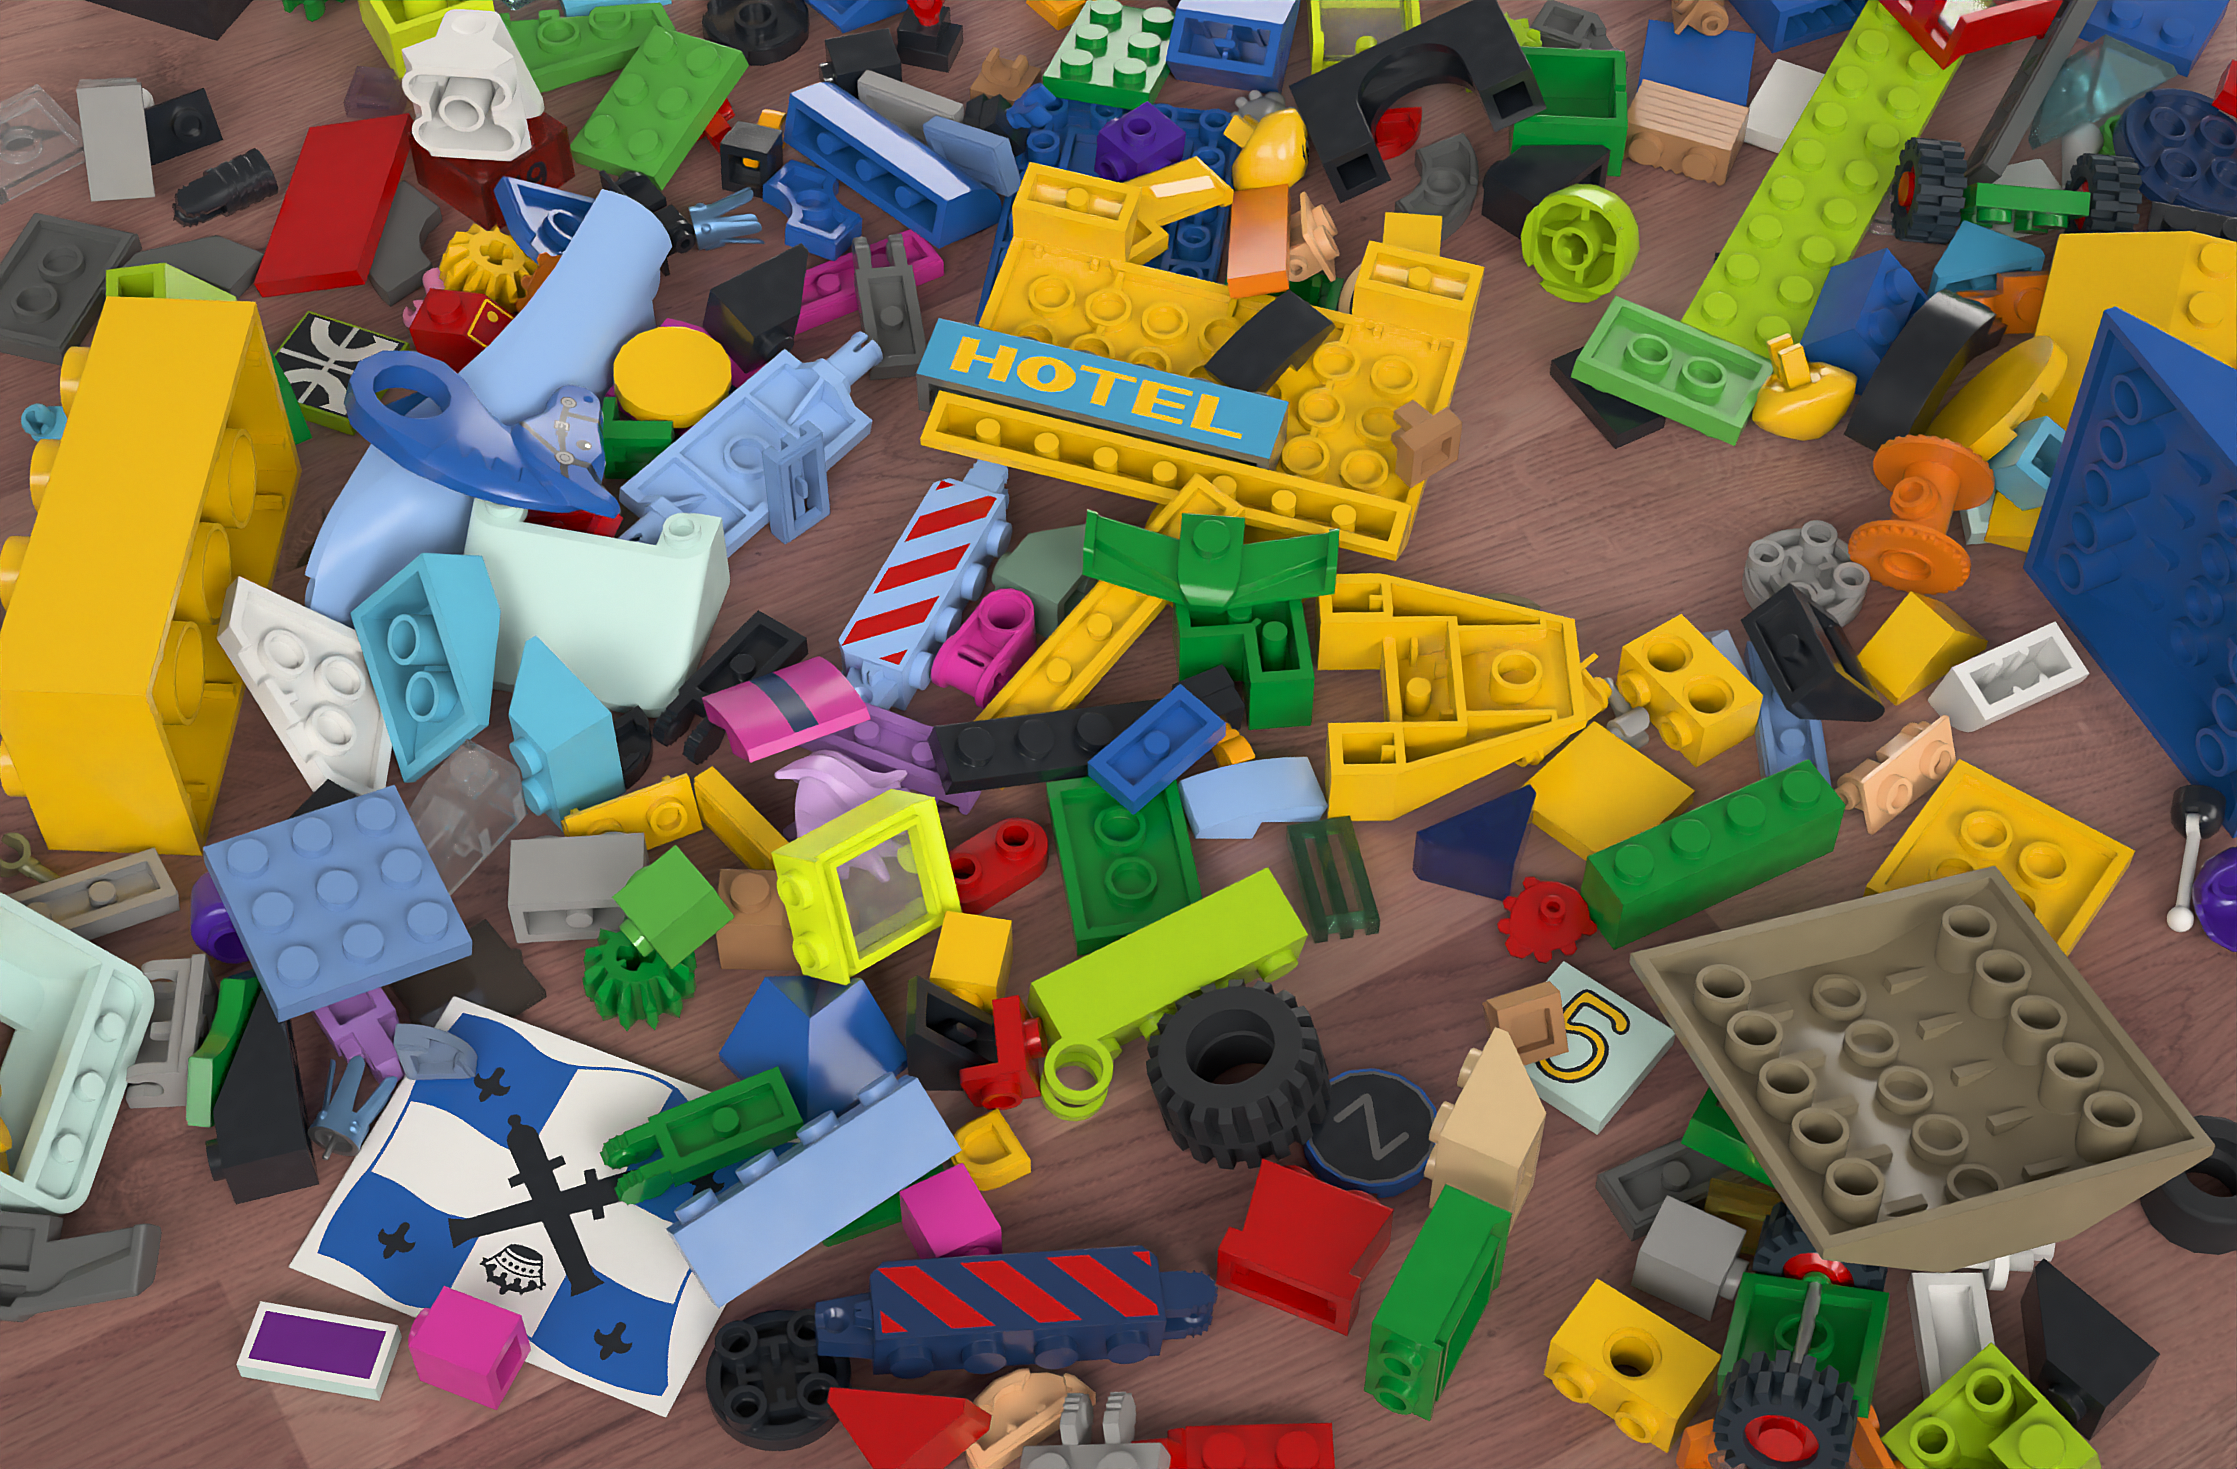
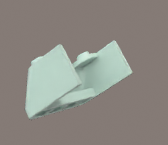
M1 892L0 1021L14 1028L15 1032L0 1069V1085L2 1089L0 1117L7 1126L12 1139V1148L6 1151L11 1176L0 1171V1211L58 1217L78 1209L89 1195L128 1084L126 1082L127 1068L135 1064L154 1009V992L148 978L135 966Z

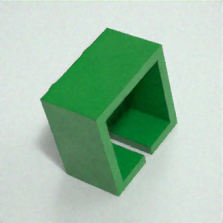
M1520 46L1532 68L1547 109L1509 126V155L1521 146L1603 145L1611 150L1607 176L1620 177L1628 130L1627 92H1625V51Z

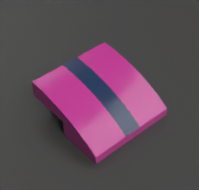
M820 656L702 697L709 722L726 730L733 754L749 763L871 719L867 706L851 683L833 664Z

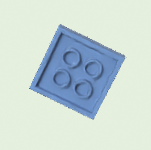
M395 785L203 847L204 863L278 1023L472 955V939Z

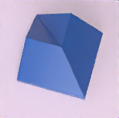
M810 976L765 977L719 1052L720 1061L740 1080L778 1066L804 1125L830 1110L839 1118L861 1103L856 1093L867 1084L889 1072H893L896 1077L908 1067L907 1052L864 981L860 978H850L851 983L845 986Z

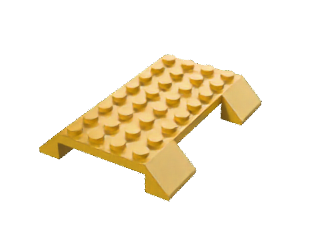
M1029 162L1012 205L1013 238L978 325L984 329L1017 337H1032L1042 343L1075 351L1087 350L1098 356L1121 362L1145 364L1159 371L1188 378H1204L1214 384L1221 385L1209 376L1204 365L1247 321L1277 297L1258 295L1234 299L1230 298L1227 285L1129 263L1142 188ZM1369 240L1354 285L1352 315L1312 306L1331 320L1336 326L1335 329L1297 372L1289 366L1266 393L1273 398L1289 402L1287 436L1275 471L941 390L937 394L920 437L921 445L1168 505L1197 472L1245 508V525L1295 537L1328 533L1329 529L1340 528L1338 547L1397 561L1408 544L1427 479L1409 488L1395 473L1397 448L1391 441V435L1400 429L1401 426L1393 419L1394 411L1411 400L1416 401L1432 415L1446 407L1449 408L1465 357L1485 267Z

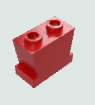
M1262 1158L1243 1231L1229 1226L1218 1248L1216 1284L1348 1336L1358 1315L1361 1284L1390 1245L1394 1209L1382 1205L1379 1200L1366 1192L1359 1190L1346 1191L1317 1180L1310 1172L1295 1165L1281 1166Z

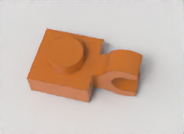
M2050 270L1997 273L1996 290L1956 291V294L1988 306L1993 313L1997 314L1995 319L2008 325L2004 334L2035 333Z

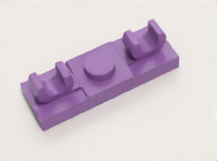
M866 702L864 703L867 706L870 720L798 745L812 752L819 750L839 751L873 772L884 774L896 770H906L907 776L900 783L901 787L935 797L936 804L939 800L958 806L960 813L964 815L970 812L981 794V791L945 795L927 740L933 727Z

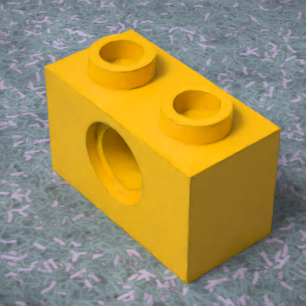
M1597 1278L1550 1341L1544 1375L1551 1379L1555 1387L1570 1400L1581 1404L1589 1403L1614 1419L1619 1429L1631 1439L1640 1443H1652L1668 1453L1712 1391L1722 1355ZM1629 1365L1638 1369L1643 1375L1637 1377L1626 1376L1618 1372L1614 1366Z

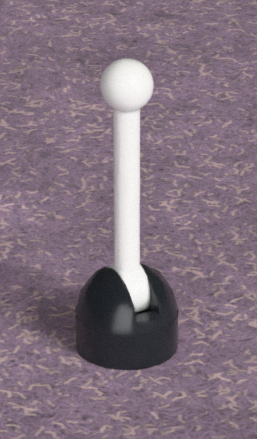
M2185 785L2178 788L2173 794L2170 811L2171 823L2186 838L2176 906L2167 914V923L2176 932H2185L2194 923V915L2189 906L2200 839H2208L2216 834L2225 817L2227 804L2225 796L2220 791L2209 786Z

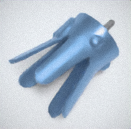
M751 187L744 188L712 204L698 203L695 206L688 207L699 251L702 249L708 251L724 247L726 243L765 244L763 240L756 238H732L759 233L762 230V226L757 222L758 219L755 215L741 214L720 217L751 201L754 194Z
M360 1055L354 1056L349 1061L331 1103L330 1096L336 1062L333 1059L330 1061L323 1106L308 1129V1135L312 1141L326 1149L322 1156L323 1160H328L331 1153L343 1156L357 1155L369 1131V1125L393 1095L391 1092L396 1086L397 1077L389 1076L379 1084L356 1113L352 1111L365 1067L364 1059Z

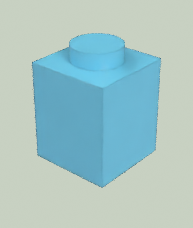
M2048 416L2021 422L2013 430L2018 436L1987 461L1989 468L1994 472V488L2022 511L2042 507L2066 431Z

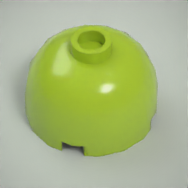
M1574 184L1549 194L1527 215L1521 233L1522 253L1528 268L1534 264L1537 273L1544 279L1539 284L1548 293L1567 302L1589 303L1597 300L1604 294L1610 293L1633 269L1640 249L1638 223L1631 208L1617 194L1600 186L1590 184Z

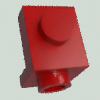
M1019 995L992 1000L998 1062L965 1068L959 1071L960 1084L975 1107H984L989 1110L997 1108L999 1110H1008L1020 1105L1023 1099L1041 1096L1038 1059L1046 1057L1048 1053L1046 1032L1041 1017L1032 1018Z

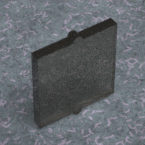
M486 919L467 930L472 939V955L388 984L389 988L410 1012L409 1019L411 1024L433 1028L453 996L514 1018L545 999L547 995L543 986L523 964L524 960L521 950L517 948L511 950Z

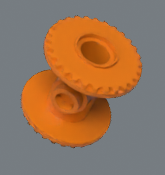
M1909 434L1905 437H1895L1894 440L1889 439L1877 450L1873 460V470L1880 483L1893 493L1890 497L1892 514L1890 520L1865 523L1853 531L1848 543L1850 560L1864 566L1868 570L1871 580L1880 582L1883 586L1892 587L1898 591L1902 590L1907 593L1912 591L1921 595L1946 594L1948 591H1955L1958 587L1963 586L1968 579L1971 571V560L1964 548L1946 535L1953 511L1972 509L1990 499L1995 487L1994 472L1989 468V463L1982 460L1981 455L1975 454L1972 449L1965 448L1962 444L1951 442L1946 438L1940 439L1933 435L1928 437L1923 434H1918V436Z

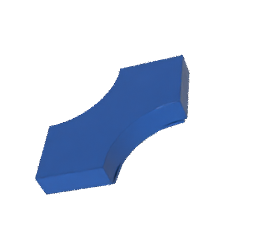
M791 159L763 184V202L776 207L789 219L785 227V245L794 247L802 243L807 248L808 253L836 261L852 245L853 238L862 235L863 218L860 217V214L845 208L835 196L839 193V179L829 172Z

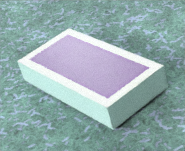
M260 1301L236 1365L241 1377L380 1401L402 1336L398 1325Z

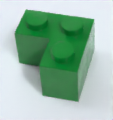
M1302 599L1227 609L1223 613L1189 611L1186 606L1173 603L1172 639L1178 682L1223 664L1233 682L1241 681L1248 730L1311 726L1315 677Z

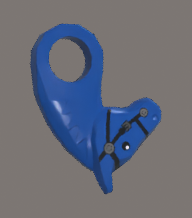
M387 350L378 352L358 362L349 380L344 399V406L350 425L368 442L403 468L456 492L510 507L555 513H569L582 509L613 519L620 513L618 501L601 486L606 465L603 444L604 416L598 397L590 390L574 385L562 386L547 401L543 413L529 417L513 426H506L488 411L476 397L468 383L445 362L415 351ZM387 388L414 390L431 398L440 407L442 414L432 418L403 416L386 408L377 399L375 393Z

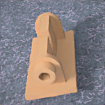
M1304 191L1300 194L1301 210L1291 215L1289 281L1300 282L1324 270L1330 282L1336 280L1334 258L1339 256V250L1333 236L1337 235L1338 232L1324 205L1320 204L1314 207Z
M1942 715L1932 724L1925 721L1919 724L1908 723L1897 736L1876 751L1878 762L1867 758L1850 773H1845L1838 779V787L1834 791L1846 804V810H1852L1855 807L1864 811L1869 834H1875L1894 817L1903 812L1909 805L1944 779L1956 764L1949 716Z

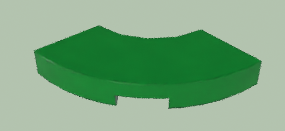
M254 969L243 971L221 980L218 1007L211 1030L201 1048L188 1058L187 1125L212 1127L215 1125L213 1109L262 989Z

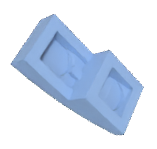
M1282 757L1238 763L1180 780L1178 784L1181 803L1195 839H1252L1262 822H1318L1328 807L1308 757Z

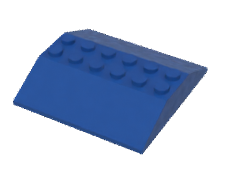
M2115 306L2103 312L2023 569L2191 785L2212 787L2225 796L2227 804L2222 825L2232 838H2236L2237 370Z

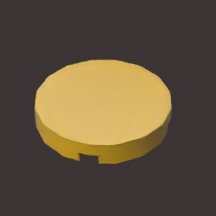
M658 327L639 333L622 346L614 361V394L622 408L638 421H673L674 428H687L699 422L729 396L731 388V360L720 343L697 330L686 327Z

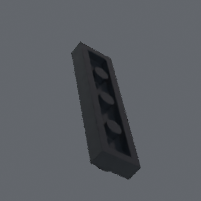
M1162 699L938 725L933 727L927 740L945 795L1089 777L1087 762Z

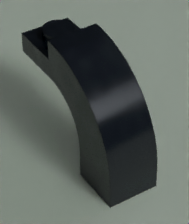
M1946 288L1937 292L1914 314L1882 358L1852 414L1844 435L1875 452L1889 439L1894 440L1895 437H1905L1909 434L1913 436H1918V434L1925 435L1941 400L1959 373L1971 360L1997 347L2008 325L1995 319L1997 314L1993 313L1988 306L1978 301L1963 298Z

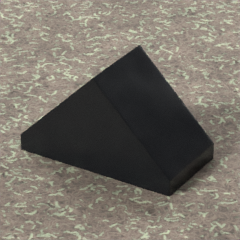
M919 975L908 980L905 1040L909 1076L917 1077L925 1091H964L960 1084L959 1071L961 1069L998 1062L994 1016Z

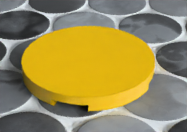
M2037 336L2013 347L1978 373L1950 400L1928 427L1925 436L1930 437L1933 435L1940 439H1949L1954 443L1958 442L1963 447L1972 449L1973 453L1981 455L1982 460L1987 462L2018 436L2013 430L2031 413L2037 397L2045 403L2053 396L2066 372L2067 354L2048 336Z

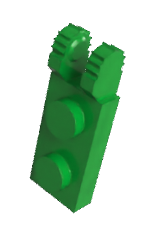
M777 1066L648 1117V1123L625 1131L622 1135H616L612 1139L609 1138L608 1142L603 1143L604 1146L600 1155L605 1166L608 1165L612 1170L617 1168L620 1170L623 1167H628L630 1164H637L647 1160L659 1148L662 1155L661 1159L643 1165L635 1171L631 1170L628 1174H623L624 1176L618 1179L617 1186L614 1188L619 1201H623L627 1206L629 1204L635 1205L639 1202L643 1203L646 1199L650 1200L662 1195L673 1183L675 1187L797 1139L796 1132L804 1124Z

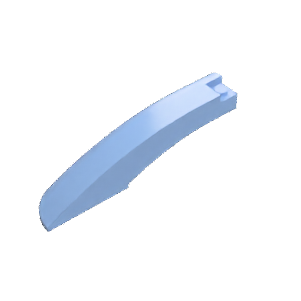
M604 189L600 191L557 265L527 305L488 347L458 373L493 416L504 425L513 426L529 417L539 415L544 412L547 401L554 392L565 385H574L590 390L598 397L601 408L603 407L604 397L614 384V361L622 346L639 333L655 329L656 327L652 300L656 296L660 284V267L672 248L669 234L663 224L651 211L635 200ZM428 397L404 416L432 418L442 414V411ZM371 444L333 504L314 543L304 574L310 577L305 593V607L355 630L350 612L421 553L464 554L475 497L456 492L416 475L400 466Z

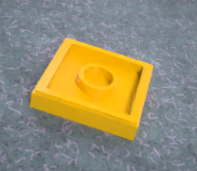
M1593 721L1513 794L1511 808L1586 861L1589 855L1680 816L1692 805L1695 790Z

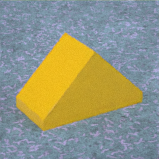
M1910 591L1857 657L1872 685L1891 703L1897 706L1946 675L1952 667L1971 659L1985 650L1988 641L1944 602Z

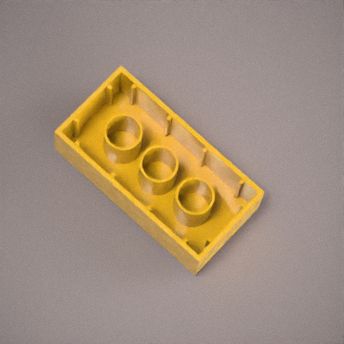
M106 296L91 347H70L66 351L62 362L60 394L62 407L67 417L62 438L41 439L36 444L32 455L30 491L34 508L38 514L31 536L12 535L8 537L0 555V599L6 611L0 631V734L2 736L0 745V779L2 787L8 796L27 797L48 850L139 853L155 847L158 854L203 856V847L206 844L246 689V684L217 640L226 589L240 576L271 591L302 468L256 302Z

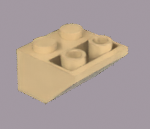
M1495 1027L1483 1051L1472 1048L1469 1051L1458 1077L1457 1086L1463 1090L1455 1105L1444 1101L1434 1119L1429 1134V1141L1434 1142L1435 1145L1428 1158L1424 1177L1433 1180L1429 1208L1432 1209L1445 1184L1511 1212L1510 1234L1533 1187L1546 1111L1509 1033Z

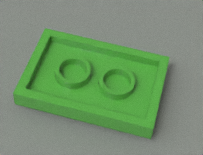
M655 25L570 144L568 151L576 163L600 171L604 170L606 173L618 177L629 170L642 172L658 190L662 191L749 64L740 50Z
M1615 295L1577 357L1571 377L1591 385L1598 391L1610 393L1698 430L1708 437L1716 438L1735 446L1752 415L1760 388L1766 379L1774 373L1771 360Z

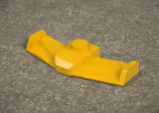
M1197 156L1123 182L1124 184L1142 188L1128 262L1143 266L1168 249L1169 234L1161 226L1218 205L1220 207L1229 206L1233 203L1234 190Z

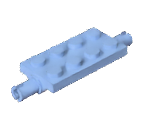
M859 331L852 335L851 339L827 360L820 358L815 362L802 363L786 349L781 351L620 488L619 502L640 519L617 539L657 545L664 522L674 514L698 513L722 518L727 558H729L770 522L762 460L763 450L772 446L780 452V439L788 433L799 439V426L809 420L823 431L827 472L870 434L873 420L854 405L849 394L851 392L850 386L873 366L878 365L882 361L883 354L879 345L872 339L862 348L861 344L868 339V335ZM800 458L801 475L804 479L803 460Z

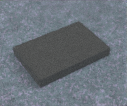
M34 213L0 263V352L62 366L66 351L72 346H80L102 312L105 298L101 288L106 284V270L122 268L136 252L142 250L138 234Z

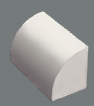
M2055 621L1952 667L1928 698V702L1940 717L1942 715L1949 716L1952 727L1960 731L1972 732L2081 683L2090 673Z

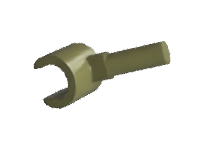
M16 832L3 835L1 841L8 847L14 848L18 852L20 860L9 863L0 858V877L10 878L22 873L41 884L61 878V876L43 866L40 861L30 856L31 847L29 841L23 835Z

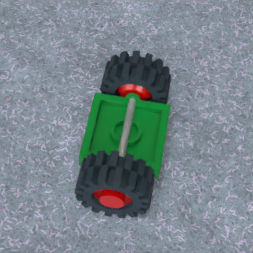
M1911 137V140L1905 142V150L1902 149L1900 152V165H1896L1894 172L1897 179L1896 184H1892L1891 194H1894V201L1891 203L1890 213L1894 214L1891 224L1892 229H1895L1894 236L1899 241L1946 245L1949 243V239H1953L1956 234L1955 226L1960 227L1963 220L1987 229H1993V224L2005 225L2014 223L2013 232L2040 235L2048 234V229H2065L2063 234L2135 232L2133 226L2139 223L2140 214L2136 212L2137 205L2142 204V194L2138 193V189L2142 185V179L2140 175H2137L2140 169L2138 163H2134V158L2083 153V155L2076 159L2077 165L2072 166L2070 170L2072 180H2067L2064 190L1979 182L1967 186V178H1964V173L1967 170V160H1963L1965 150L1964 147H1961L1959 141Z
M1780 1201L1773 1206L1771 1216L1767 1214L1764 1219L1753 1261L1752 1271L1756 1272H1743L1717 1374L1718 1396L1720 1398L1712 1432H1716L1714 1443L1717 1451L1726 1450L1724 1461L1732 1469L1742 1463L1745 1464V1469H1845L1846 1462H1849L1857 1417L1868 1418L1889 1316L1890 1293L1883 1292L1888 1267L1822 1260L1789 1208Z

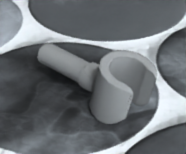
M1609 677L1604 678L1612 690L1608 703L1616 717L1607 723V730L1636 750L1649 743V735L1644 731L1650 724L1649 713L1640 706L1632 709L1631 705L1619 693L1613 679Z

